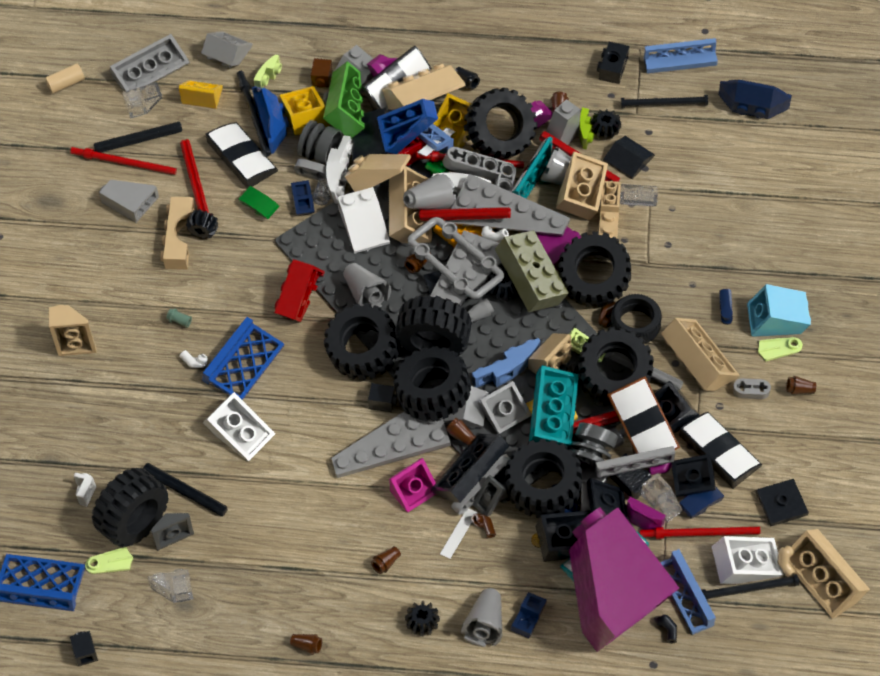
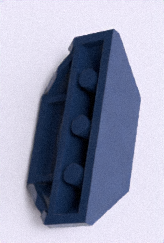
M740 79L720 81L718 93L733 113L753 116L759 119H770L788 110L792 95L786 94L775 86Z

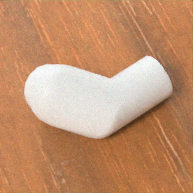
M484 226L481 235L498 242L504 237L509 236V233L506 229L495 233L492 232L491 227Z
M185 350L179 356L190 368H203L207 365L208 358L204 354L192 357Z

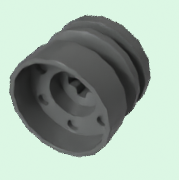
M310 120L301 133L297 148L298 155L309 160L315 157L317 163L326 166L331 148L338 149L341 143L342 131L331 126L325 128L323 123Z
M581 422L578 425L575 437L582 442H573L571 446L574 449L571 450L575 453V458H578L581 464L596 468V462L611 459V455L604 451V449L613 450L618 435L600 426Z

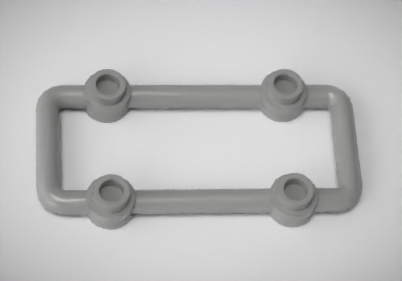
M434 217L408 237V244L415 250L416 258L419 260L426 259L454 284L455 292L460 295L466 294L471 299H479L504 278V273L497 266L496 259L493 256H485L457 232L456 224L453 222L446 223L443 219ZM437 224L442 228V234L446 239H455L481 262L483 271L486 273L493 272L496 276L474 292L469 288V281L466 278H458L430 254V248L427 244L418 243L415 240Z

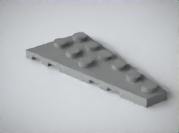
M471 174L468 175L451 209L509 207L511 209V218L445 220L446 223L453 222L466 227L476 226L483 228L484 226H489L495 230L506 229L507 231L515 230L523 233L534 230L535 233L552 236H563L570 222V218Z
M404 411L332 457L336 476L340 478L451 446L443 418H438V421H432L431 419L423 421L419 417L418 419L411 417L410 414Z

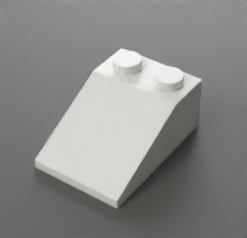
M373 187L337 197L339 212L354 254L390 244L380 205Z
M234 392L203 422L216 437L247 461L275 435Z
M724 536L711 546L720 584H741L778 578L784 575L783 570L778 565V550L774 538Z

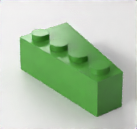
M347 61L332 74L323 119L336 129L341 130L345 136L353 138L365 128L361 120L364 117V112L360 106L363 99L359 93L362 89L361 73Z

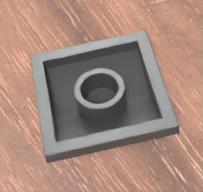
M165 513L151 529L157 551L194 534L188 513Z

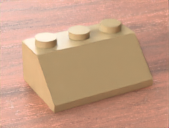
M69 305L49 307V328L58 356L97 353L88 319Z

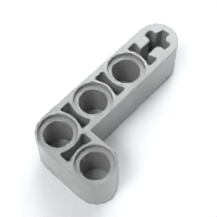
M458 147L449 148L442 160L444 167L448 170L485 178L493 182L494 185L510 192L513 189L516 168L509 162Z

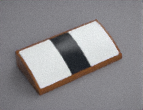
M646 376L607 394L636 454L674 446L675 450L680 448Z

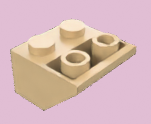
M553 333L528 359V369L536 374L542 365L559 369L562 364H566L571 358L572 336L569 334Z

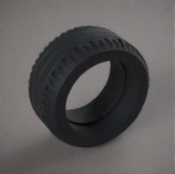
M629 294L620 298L615 303L611 313V327H615V330H620V327L626 328L625 332L628 333L632 330L637 333L636 337L638 339L642 337L645 340V344L652 341L660 331L661 310L659 305L650 297L642 294ZM630 311H640L648 315L652 322L643 328H632L624 324L621 317Z

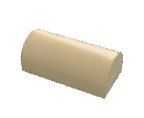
M79 64L72 65L46 77L47 87L52 94L85 80Z

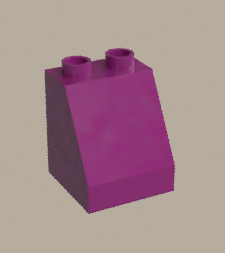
M599 507L580 522L581 525L572 531L578 540L569 549L582 633L596 652L600 651L660 606L679 589V586L618 507L608 515Z

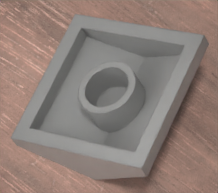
M514 381L480 399L487 420L498 434L532 416Z
M471 386L470 396L462 408H458V412L454 415H448L449 417L445 418L444 423L450 424L457 418L458 420L461 419L466 426L483 428L485 413L480 399L489 395V392Z

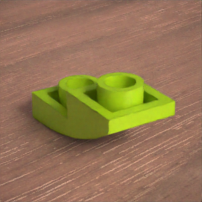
M582 107L579 135L582 148L587 150L588 143L593 141L594 133L591 132L592 125H590L589 109Z

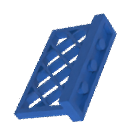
M246 317L205 369L202 381L208 385L211 383L228 395L234 392L232 386L243 385L244 391L241 395L235 393L243 400L282 350L284 343L253 324V320ZM255 331L260 334L261 340L251 341V333ZM273 343L278 347L274 351H266L265 344ZM262 344L264 352L253 353L252 345ZM249 346L250 354H239L240 347ZM265 356V364L256 366L254 358ZM251 358L253 366L242 368L241 359ZM238 360L239 368L229 370L228 363ZM254 370L255 377L245 380L243 372ZM240 372L242 380L231 382L230 374ZM227 374V383H220L216 380L219 375Z
M6 554L0 571V602L74 611L76 606L75 600L84 574L85 564ZM10 561L19 562L20 566L12 570L8 567ZM36 564L40 568L30 572L27 567ZM58 567L59 571L50 575L47 569ZM24 569L28 575L18 580L14 574ZM72 569L79 570L78 574L71 578L66 573ZM44 572L47 578L37 582L34 577ZM64 575L67 580L57 585L54 579ZM10 576L15 581L10 585L2 584L3 580L9 578ZM29 579H31L34 582V585L30 587H24L22 585V583L28 581ZM50 581L54 585L50 590L41 587ZM71 584L73 587L72 593L61 590Z

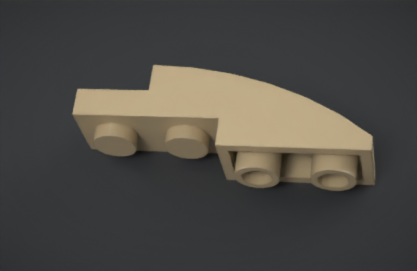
M604 181L601 195L599 235H603V232L609 234L610 238H618L621 182Z

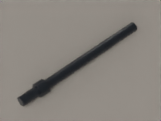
M241 70L237 72L239 88L244 94L265 157L271 155L250 92L251 87L249 81L246 80L244 72Z

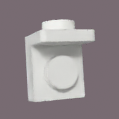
M75 473L74 479L76 484L79 485L76 490L78 502L80 505L87 507L96 489V484L91 475Z

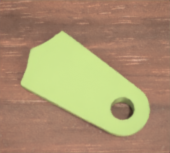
M796 337L759 340L758 353L767 362L801 351L803 344ZM794 342L797 346H792L791 343Z
M127 547L90 557L85 563V568L91 574L130 570L133 556L129 553ZM92 562H97V563H98V564H97L96 566H94V567L91 566V563H92Z

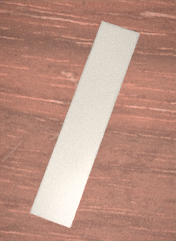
M446 128L443 132L451 136L456 131ZM433 140L437 144L441 142V140ZM426 145L418 153L428 156L434 149Z
M471 509L464 512L441 551V555L451 559L472 523L471 516L478 512Z

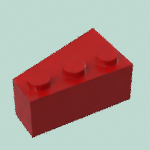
M293 259L287 268L288 275L286 281L281 285V295L275 303L274 313L301 322L310 304L309 296L312 291L316 292L318 286L315 284L319 276L323 277L325 271Z

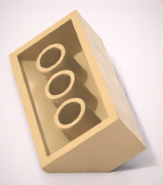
M439 63L434 65L431 70L423 69L418 71L416 76H405L401 82H390L388 87L383 88L382 91L388 109L396 110L420 99H434L466 85L451 65Z
M405 166L401 173L389 179V237L401 243H408L409 235L427 222L421 221L419 218V211L422 209L408 208L404 204L403 197L405 191L429 178ZM432 228L415 241L418 243H430L432 241Z
M675 318L661 333L665 343L675 351L676 357L686 365L688 373L696 378L701 389L716 391L740 376L696 319Z
M818 529L806 530L791 546L794 553L790 556L789 563L796 571L794 574L798 575L799 580L832 619L858 603L870 590Z

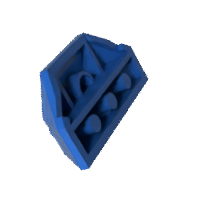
M252 87L253 99L270 152L273 154L287 136L286 128L289 127L287 117H283L282 114L285 113L283 103H279L277 96L266 88Z

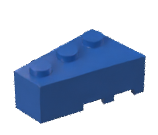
M420 99L377 117L385 152L398 154L438 119L434 101Z

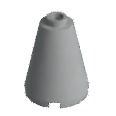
M555 147L541 181L562 185L571 157L560 148Z
M437 174L405 191L403 201L410 209H451L456 200V194L453 195L452 190L455 187L447 175Z
M357 263L349 264L345 268L343 276L356 303H359L360 306H363L364 303H369L373 308L374 305L382 307L381 303L384 300L388 301L391 294V286L386 280Z
M493 588L484 589L462 624L461 632L465 634L464 638L474 645L485 647L486 644L492 643V646H495L501 641V594Z

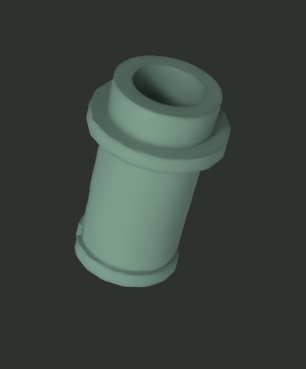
M174 308L168 311L166 319L170 323L175 322L187 328L191 324L192 316L178 312Z

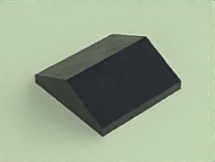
M624 136L614 142L603 161L633 180L655 154L627 136Z
M710 454L671 462L676 497L716 490Z

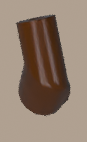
M615 302L601 309L598 318L600 326L602 325L604 328L610 326L611 319L608 317L612 313Z
M479 513L471 516V522L475 526L484 529L487 538L496 536L490 517Z

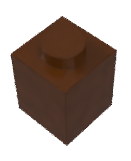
M314 58L311 71L312 86L320 88L330 87L333 72L332 60Z

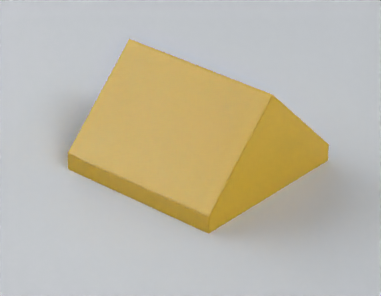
M191 80L179 85L182 104L217 109L223 85Z

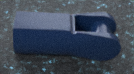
M730 289L719 290L721 321L723 324L728 325L733 320L732 293Z

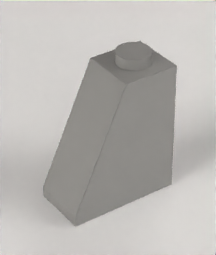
M566 99L554 110L546 132L569 145L579 135L580 109Z
M110 180L101 187L99 192L103 204L136 223L159 198L157 187L154 185Z

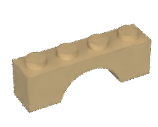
M171 197L170 204H167L166 212L169 216L168 219H165L164 225L165 230H167L166 235H163V246L165 247L164 250H161V262H164L165 269L188 270V244L180 241L177 235L186 226L190 213L195 210L193 197Z

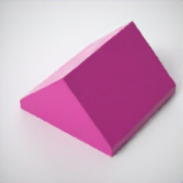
M420 458L389 478L390 492L406 512H410L436 495L430 490L436 482L423 458Z

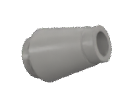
M486 298L484 300L481 299L467 312L471 317V322H475L491 316L494 309Z

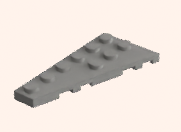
M465 230L463 231L461 236L485 256H493L499 268L503 266L495 251L499 242ZM457 243L445 266L458 278H466L469 281V288L474 292L492 274L483 271L481 262L459 243ZM441 274L430 295L431 297L440 296L443 299H450L453 303L457 302L460 304V306L468 297L466 294L460 295L455 292L454 284L443 274Z

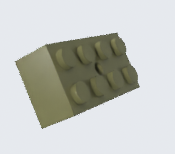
M534 230L506 236L495 248L528 312L557 306L568 295L565 285Z

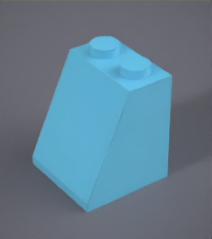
M766 284L747 303L751 336L801 334L811 325L806 292Z

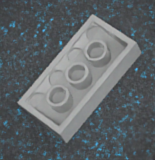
M172 34L113 64L110 66V73L122 90L130 96L190 64Z

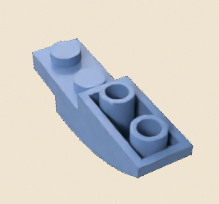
M540 339L528 340L520 346L511 347L504 352V360H497L492 365L476 369L472 372L474 387L478 388L492 381L498 387L515 378L528 367V359L540 347Z

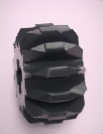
M608 109L604 112L599 110L598 114L594 113L590 123L592 125V132L597 135V138L603 136L604 139L608 136L613 139L614 135H618L622 124L619 115H615L614 110L609 112Z
M193 210L186 221L187 230L191 232V235H196L197 238H212L218 229V218L214 217L213 213H208L207 210Z
M502 267L501 270L504 273V278L490 290L491 295H496L497 299L504 297L506 301L507 296L513 298L514 293L518 292L507 271H504ZM490 274V276H489V281H490L492 278H494L496 275H495V274Z
M422 600L421 605L418 606L414 602L413 608L408 607L405 621L408 622L407 628L412 629L414 635L419 631L420 636L423 637L424 632L431 635L432 629L437 630L440 616L437 615L438 609L433 608L431 602L425 605V602Z

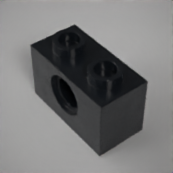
M609 41L607 48H603L601 58L603 60L602 62L599 61L597 66L599 80L620 84L629 58L630 46Z

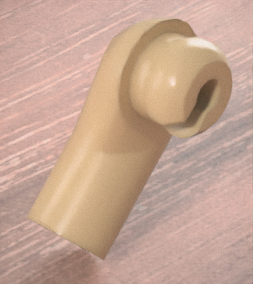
M791 546L782 547L778 554V565L787 577L796 572L789 563V558L794 553Z

